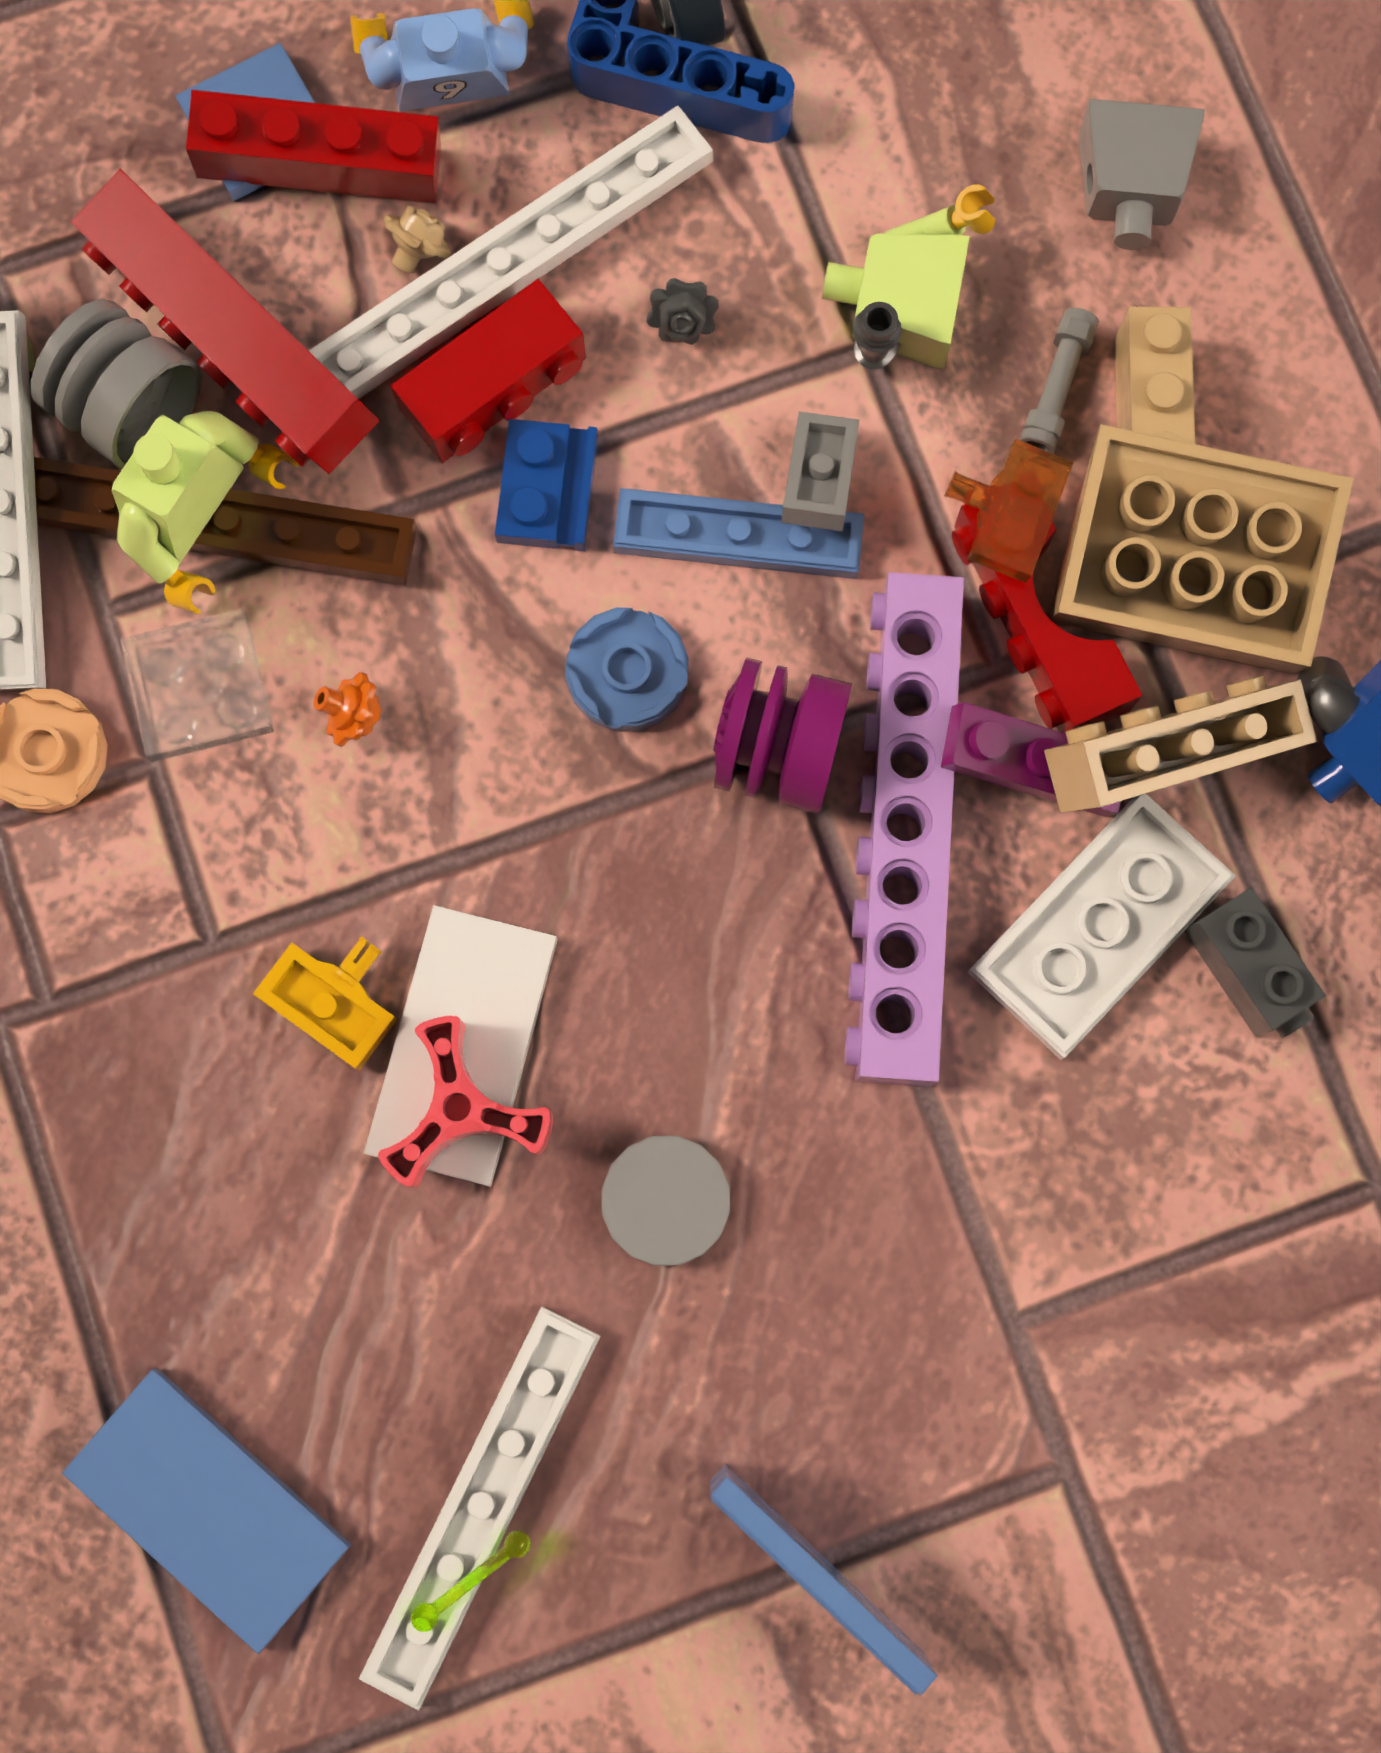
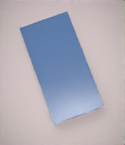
M159 1368L152 1369L62 1472L72 1484L257 1654L264 1650L352 1545Z
M725 1464L710 1480L711 1501L915 1695L917 1693L922 1695L938 1677L923 1650L729 1466Z

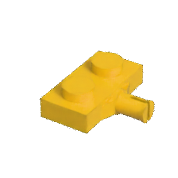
M361 936L339 967L334 964L317 961L291 942L253 993L257 998L358 1071L361 1070L398 1020L371 1000L363 985L359 983L379 954H382L381 950Z

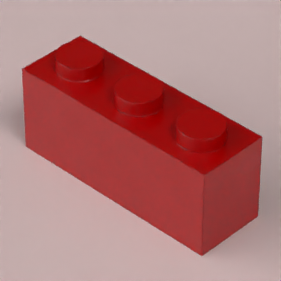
M538 278L390 386L399 411L439 461L444 463L453 455L463 456L474 450L484 439L485 432L501 420L509 421V419H515L522 415L533 403L534 396L552 383L554 385H561L570 380L580 370L582 361L586 359L583 332Z

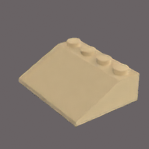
M1100 424L1063 556L1049 619L1055 623L1290 674L1310 668L1354 478Z

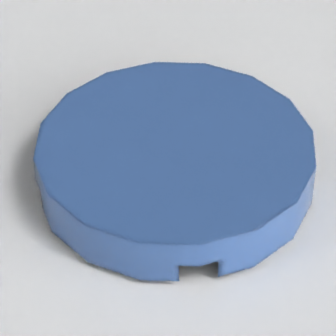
M617 607L593 616L575 633L567 654L565 678L575 705L590 721L612 731L638 732L661 723L678 707L688 686V655L679 633L663 617L651 612L647 614L643 611H633V608Z

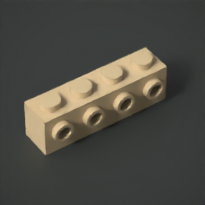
M1262 675L1226 685L1229 697L1214 701L1212 690L1174 700L1176 712L1161 716L1159 706L1120 715L1123 728L1106 732L1104 721L1065 731L1067 744L1044 750L1060 813L1106 806L1317 742L1301 679L1267 687L1265 676Z

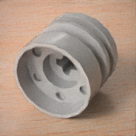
M99 299L84 304L69 315L49 337L36 360L31 377V398L40 409L51 417H57L68 430L81 432L88 445L119 468H123L134 453L136 442L147 434L158 417L164 415L179 424L183 417L191 414L201 387V371L194 360L164 338L152 336L144 323L138 319L131 318L127 311L117 303Z

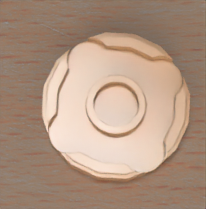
M33 688L19 693L21 696L12 699L8 704L3 702L0 705V799L27 813L52 814L78 804L94 790L105 770L108 744L101 722L79 699L56 689Z

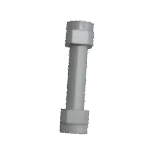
M1068 308L1062 315L1053 344L1058 349L1037 409L1030 410L1019 440L1020 446L1030 453L1050 456L1055 452L1065 424L1064 419L1060 417L1080 357L1081 355L1088 354L1099 323L1098 318L1090 311L1081 308Z

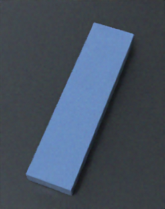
M620 488L613 551L616 554L857 579L865 514L846 512L843 531L781 523L783 505Z

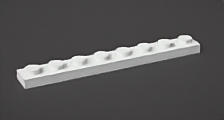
M677 105L310 349L309 352L358 399L711 164L713 162V149Z

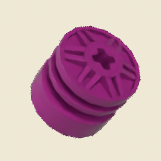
M747 657L740 675L728 690L723 704L713 748L716 765L714 788L730 792L738 765L740 764L750 767L745 796L755 798L767 772L780 774L779 804L820 814L853 683L811 674L799 700L786 697L788 683L787 667L780 665L776 667L770 690L765 692L757 690L762 661Z

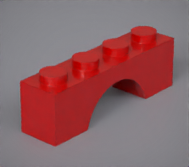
M1029 475L962 505L954 525L955 530L952 531L954 547L965 565L973 563L983 583L979 586V593L984 607L991 618H1001L1010 636V639L1007 640V649L1011 660L1021 674L1029 673L1038 691V694L1035 695V704L1045 725L1049 729L1056 727L1059 732L1065 733V731L1101 721L1106 723L1130 712L1143 695L1115 641L1084 639L1064 631L1049 619L1038 602L1033 583L1034 565L1048 549L1057 529Z

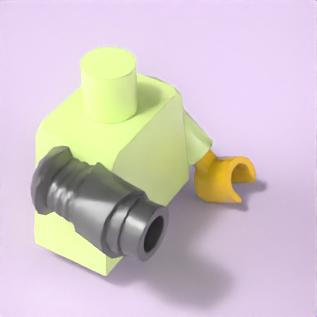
M971 185L959 194L955 206L951 205L917 220L885 231L884 234L870 236L864 268L828 262L822 299L857 305L852 337L855 338L854 353L856 359L862 366L874 370L883 368L897 354L934 368L944 369L952 339L970 236L963 234L966 226H969L975 233L986 234L993 229L995 224V218L987 210L978 211L981 207L991 205L995 201V198L985 187Z

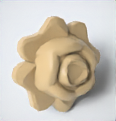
M407 206L400 217L391 214L385 215L383 219L386 224L385 228L393 233V239L399 246L392 259V263L399 269L407 273H413L420 258L428 259L433 256L440 258L450 257L449 245L443 239L445 225L434 215L420 208L415 209L412 206Z

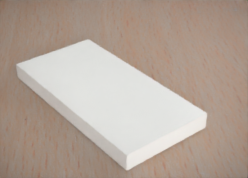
M1146 793L1135 796L967 973L1052 1053L1062 1060L1236 875Z
M433 905L364 1154L379 1158L378 1153L380 1150L391 1147L408 1137L426 1116L434 1094V1068L428 1050L416 1035L415 1028L419 1024L434 1018L457 1016L465 1023L463 1054L467 1071L472 1081L490 1100L513 1108L558 939L556 936ZM481 1134L460 1139L443 1149L432 1160L426 1170L491 1187L504 1136Z

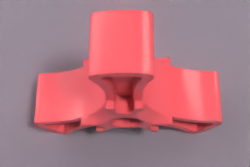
M457 1016L434 1018L419 1024L415 1028L416 1035L428 1050L434 1068L435 1086L432 1102L426 1116L408 1137L391 1147L380 1150L378 1153L379 1160L385 1169L398 1182L412 1188H417L420 1185L423 1175L432 1160L443 1149L460 1139L481 1134L499 1135L519 1142L535 1155H541L551 1135L553 1115L548 1108L515 1109L506 1107L490 1100L476 1087L467 1071L463 1054L466 1025Z

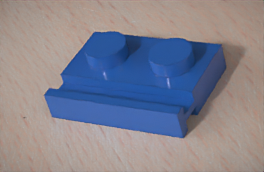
M509 419L495 528L497 543L558 549V546L574 547L576 551H585L598 444L597 427L588 426V430L570 428V424Z

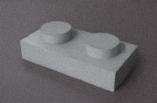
M799 411L781 523L843 531L859 427L858 419Z

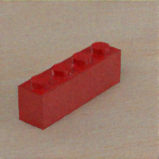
M191 89L186 151L196 178L218 181H242L256 185L436 203L441 154L439 116Z

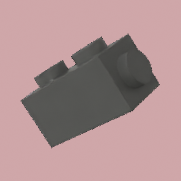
M1252 887L1184 931L1255 1037L1276 1030L1279 1036L1284 1038L1315 1018L1309 1007L1326 997V995Z

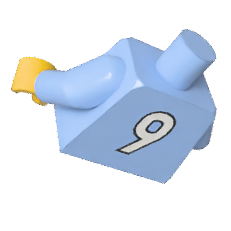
M493 0L499 26L493 25L482 9L476 8L400 19L394 22L391 40H388L386 15L384 13H377V18L359 19L357 15L350 17L354 52L361 54L368 79L375 87L384 90L395 88L399 112L509 96L506 72L520 68L525 62L528 29L532 28L535 24L529 0Z

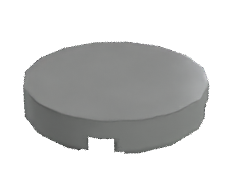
M651 1136L628 1146L611 1164L602 1186V1216L612 1239L631 1257L654 1266L681 1265L703 1255L721 1236L730 1213V1187L720 1163L702 1145L680 1136Z

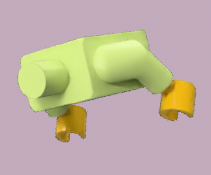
M203 411L183 417L179 424L164 415L158 417L147 434L136 442L134 453L115 479L111 489L119 511L117 541L121 549L156 583L165 582L164 594L169 604L195 614H200L201 611L192 603L191 596L193 590L196 589L199 592L214 596L215 586L208 578L181 571L178 567L243 471L244 467L242 464L249 461V469L253 476L277 489H285L286 486L274 478L276 465L284 460L298 467V463L284 450L269 443L258 446L259 442L256 436L214 411Z

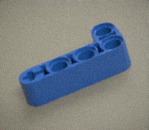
M579 0L568 33L567 49L573 86L580 94L660 117L678 105L694 126L758 143L779 141L788 133L792 124L795 84L791 74L784 67L772 62L688 40L681 41L680 38L639 28V0ZM609 4L621 5L614 9L604 7ZM594 55L605 57L604 59L599 61L586 60L588 57ZM650 70L662 72L661 75L654 77L646 76L643 73ZM706 85H714L720 89L707 92L699 88Z

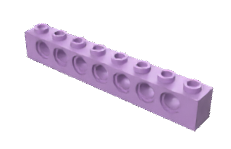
M888 572L883 593L873 592L870 630H880L881 638L880 653L869 652L866 690L877 691L876 714H865L863 751L874 752L873 775L862 774L859 798V812L870 813L869 837H858L856 851V875H867L866 899L854 900L852 937L863 938L862 963L851 962L848 986V1001L860 1002L858 1027L847 1026L844 1059L845 1065L856 1066L855 1082L932 1087L939 1082L954 771L941 768V761L951 708L958 704L964 577ZM915 633L927 641L930 650L921 655H912L900 647L897 639L904 634ZM903 693H913L924 701L926 712L919 716L904 715L895 706L894 698ZM900 753L914 755L923 766V774L916 778L901 777L893 770L890 759ZM897 814L908 815L919 825L920 836L911 841L898 840L889 832L887 820ZM892 876L908 878L916 888V900L909 904L892 902L884 892L883 882ZM889 938H899L906 941L913 951V963L901 969L887 965L880 955V944ZM885 1001H896L904 1005L910 1015L908 1029L901 1033H890L884 1030L876 1018L877 1006Z

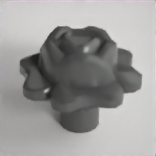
M671 278L666 283V290L654 289L651 291L650 301L652 308L646 316V321L650 327L659 328L661 340L683 341L692 345L697 343L699 333L705 335L713 333L715 329L713 316L718 310L719 301L716 297L707 295V286L703 282L686 283L677 278Z

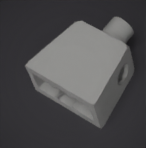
M1089 99L1078 136L1086 212L1092 219L1115 221L1114 244L1117 247L1125 250L1146 248L1151 243L1152 225L1165 226L1172 224L1187 186L1204 119V109Z

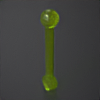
M520 1530L509 1533L505 1539L504 1547L432 1603L422 1602L417 1605L411 1614L413 1627L420 1632L432 1630L438 1623L439 1615L512 1557L521 1558L525 1556L531 1547L529 1536Z

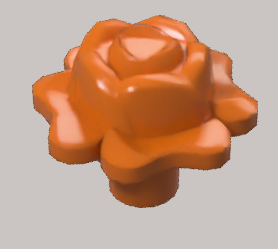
M359 672L352 679L342 680L337 690L326 686L321 687L314 698V708L328 715L326 733L332 736L334 744L340 747L344 746L349 740H358L361 736L370 734L373 730V725L380 720L382 709L378 703L379 697L375 695L376 686L374 683L369 682L367 674Z

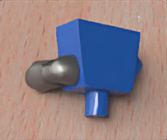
M1315 657L1312 660L1311 667L1302 670L1297 680L1301 679L1309 713L1321 728L1324 745L1332 756L1308 773V778L1316 791L1328 803L1332 804L1359 784L1381 806V660L1353 687L1341 663L1329 657Z

